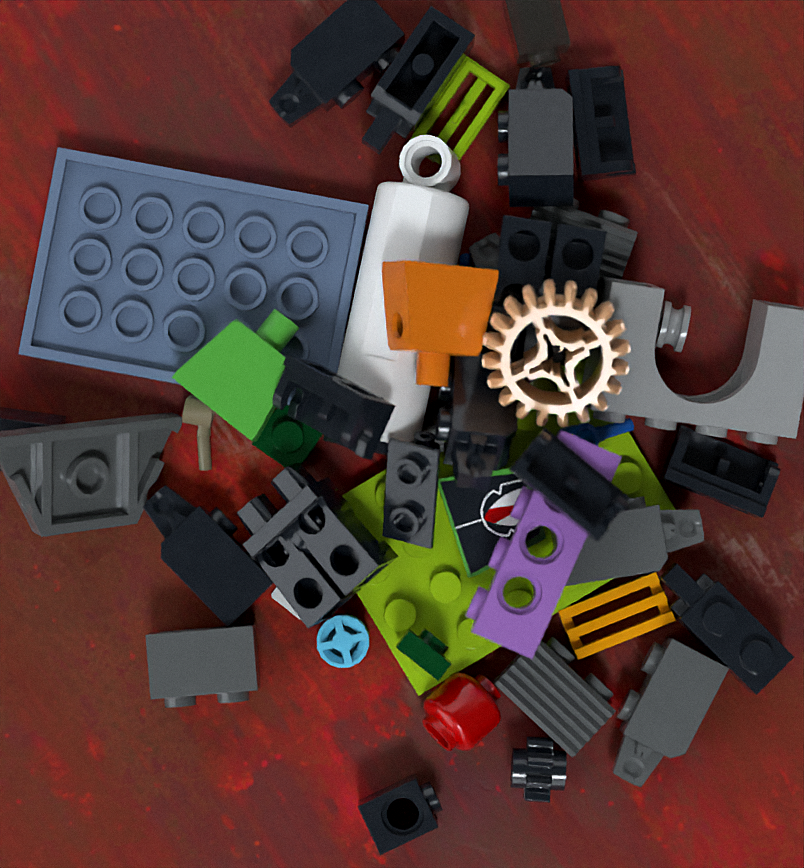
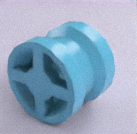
M336 614L328 618L320 627L316 638L317 649L321 658L329 665L337 668H349L358 664L365 657L370 644L369 632L365 624L358 617L350 614Z

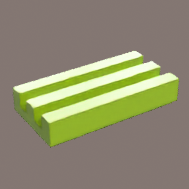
M468 56L410 138L411 140L420 135H428L469 73H472L478 79L437 137L447 144L486 85L488 84L495 89L453 150L459 162L510 88L509 84ZM431 154L426 156L432 162H436L440 166L442 165L441 155Z

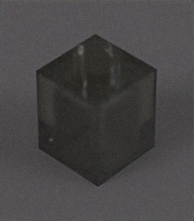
M502 0V8L516 64L529 62L530 68H541L560 62V54L566 53L571 43L560 0Z

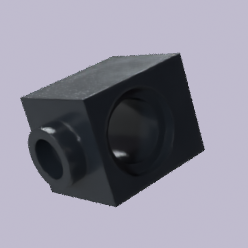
M416 774L410 775L358 800L357 806L380 855L438 828V820L435 814L443 810L430 781L420 785ZM399 798L412 800L418 808V815L415 820L406 825L393 822L387 813L389 805Z

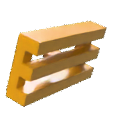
M651 572L558 611L577 660L676 621L667 603L668 600L661 588L656 572ZM649 586L652 596L580 625H574L573 616ZM657 606L659 615L582 645L580 636Z

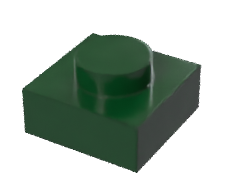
M287 404L283 410L276 408L256 442L252 443V445L285 468L295 463H299L302 466L323 436L317 430L288 416L289 406Z
M409 628L396 644L398 650L437 681L441 679L452 665L451 661L444 656L449 647L426 628L419 635Z

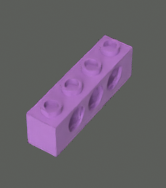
M560 430L557 432L556 437L606 479L610 482L612 481L622 458L621 456ZM523 486L510 513V517L518 520L510 540L502 536L499 538L488 563V567L496 570L488 590L478 586L465 616L474 620L470 628L472 633L533 659L587 535L534 490ZM536 526L548 527L555 536L554 549L549 555L541 558L533 557L525 546L527 533ZM515 576L528 578L533 586L531 600L522 607H512L503 598L505 583Z

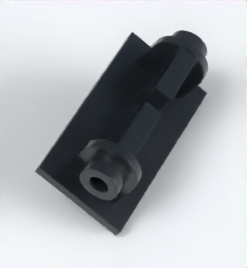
M416 432L414 440L410 442L395 438L389 439L382 533L384 537L429 549L433 548L441 451L440 445L435 442V435L431 432Z

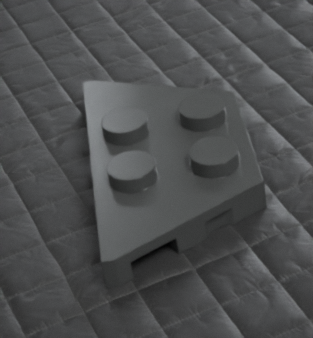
M169 412L0 431V468L31 530L41 537L137 524L144 510L143 506L148 501V491L157 481L164 466V462L160 461L159 457L171 431L179 432L182 426V416Z

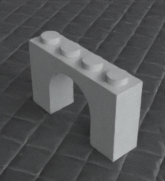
M600 277L595 308L607 301L613 304L614 312L606 322L615 319H622L624 321L626 330L615 339L628 340L631 351L624 356L618 357L629 363V373L622 376L612 375L621 383V392L616 395L601 391L608 404L604 411L596 409L591 403L587 404L590 410H594L593 418L608 422L624 423L626 415L645 417L644 425L665 430H676L677 422L696 424L695 432L714 437H727L728 429L747 432V440L772 445L777 444L778 436L796 439L804 399V307L753 299L743 357L736 372L724 385L712 392L687 396L674 393L666 386L659 375L655 362V343L665 289L649 283ZM601 345L589 349L582 383L589 379L596 370L601 358Z

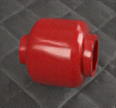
M453 673L426 698L423 706L426 715L422 720L423 726L431 737L447 751H452L454 748L470 751L500 723L501 712L496 703L501 697L500 693L481 674L473 678L465 673Z

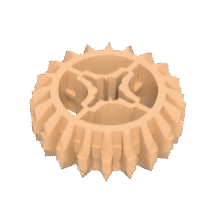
M546 280L544 282L545 296L537 297L534 288L531 285L523 287V296L526 302L523 306L511 296L504 300V306L511 315V318L501 313H493L490 323L499 332L485 333L483 345L495 351L488 352L482 356V365L489 369H497L487 378L490 388L506 386L499 395V402L503 406L509 405L517 399L520 400L516 409V416L518 418L524 419L531 409L537 410V425L545 426L548 420V413L557 414L559 427L564 428L568 425V412L576 411L577 417L581 422L588 421L589 412L587 404L589 403L596 409L604 411L608 404L604 394L601 392L602 390L616 395L621 392V383L612 375L622 376L629 373V363L618 357L630 353L631 348L628 340L615 339L626 330L624 321L622 319H615L606 322L614 312V306L610 301L602 303L593 309L597 299V291L593 288H589L581 299L575 298L576 282L568 281L565 285L564 295L555 294L553 280ZM548 315L571 316L582 321L591 329L586 332L582 328L565 331L558 328L551 316ZM533 322L538 342L533 348L524 352L523 359L512 363L510 350L516 336L527 324ZM547 334L552 345H560V351L563 347L567 348L565 350V373L560 362L553 363L552 357L549 361L546 360ZM601 345L602 353L596 370L589 379L579 385L574 367L582 358L589 356V349ZM528 376L530 380L539 377L551 378L558 384L561 392L538 389L527 383L523 377Z

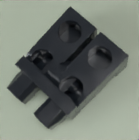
M504 215L501 222L496 270H499L491 307L489 325H492L490 321L493 313H501L511 318V315L504 306V300L507 297L515 298L522 306L526 304L523 296V287L531 285L534 288L537 297L545 296L544 282L546 280H553L555 294L564 295L565 285L568 281L576 282L575 298L581 299L589 288L596 290L607 231L558 224L555 229L548 277L544 276L552 222ZM558 314L548 315L551 316L555 325L562 330L573 331L582 328L586 332L589 329V326L574 317ZM533 322L527 324L516 336L510 350L511 358H523L527 331L536 332ZM547 334L546 360L549 361L552 357L553 363L560 362L561 366H565V350L567 348L563 347L560 351V345H552Z
M295 463L283 469L271 482L287 503L280 511L276 509L263 493L250 500L237 512V515L251 535L243 546L252 557L257 556L263 570L309 629L330 618L356 595L362 587L367 585L392 563L398 555L385 540L380 543L357 518L348 501L336 492L338 488L329 477L316 481L303 466Z

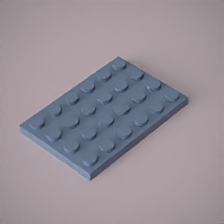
M58 147L18 354L180 385L172 378L175 372L235 319L239 320L255 333L275 308L299 327V330L280 354L285 358L287 355L319 363L337 373L369 205ZM294 389L290 393L287 405H290V401L293 399L296 393V389Z

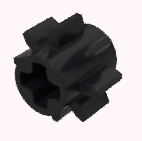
M527 736L526 748L512 749L511 788H524V801L550 803L551 790L564 791L567 753L566 751L553 750L554 740L552 738Z

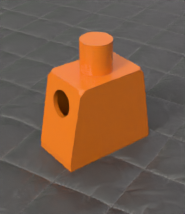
M410 260L382 262L388 346L393 351L418 353L415 385L448 387L450 356H478L480 354L497 286L499 270Z

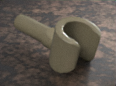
M190 395L185 400L182 423L198 426L196 437L199 470H211L210 436L215 412L196 396Z

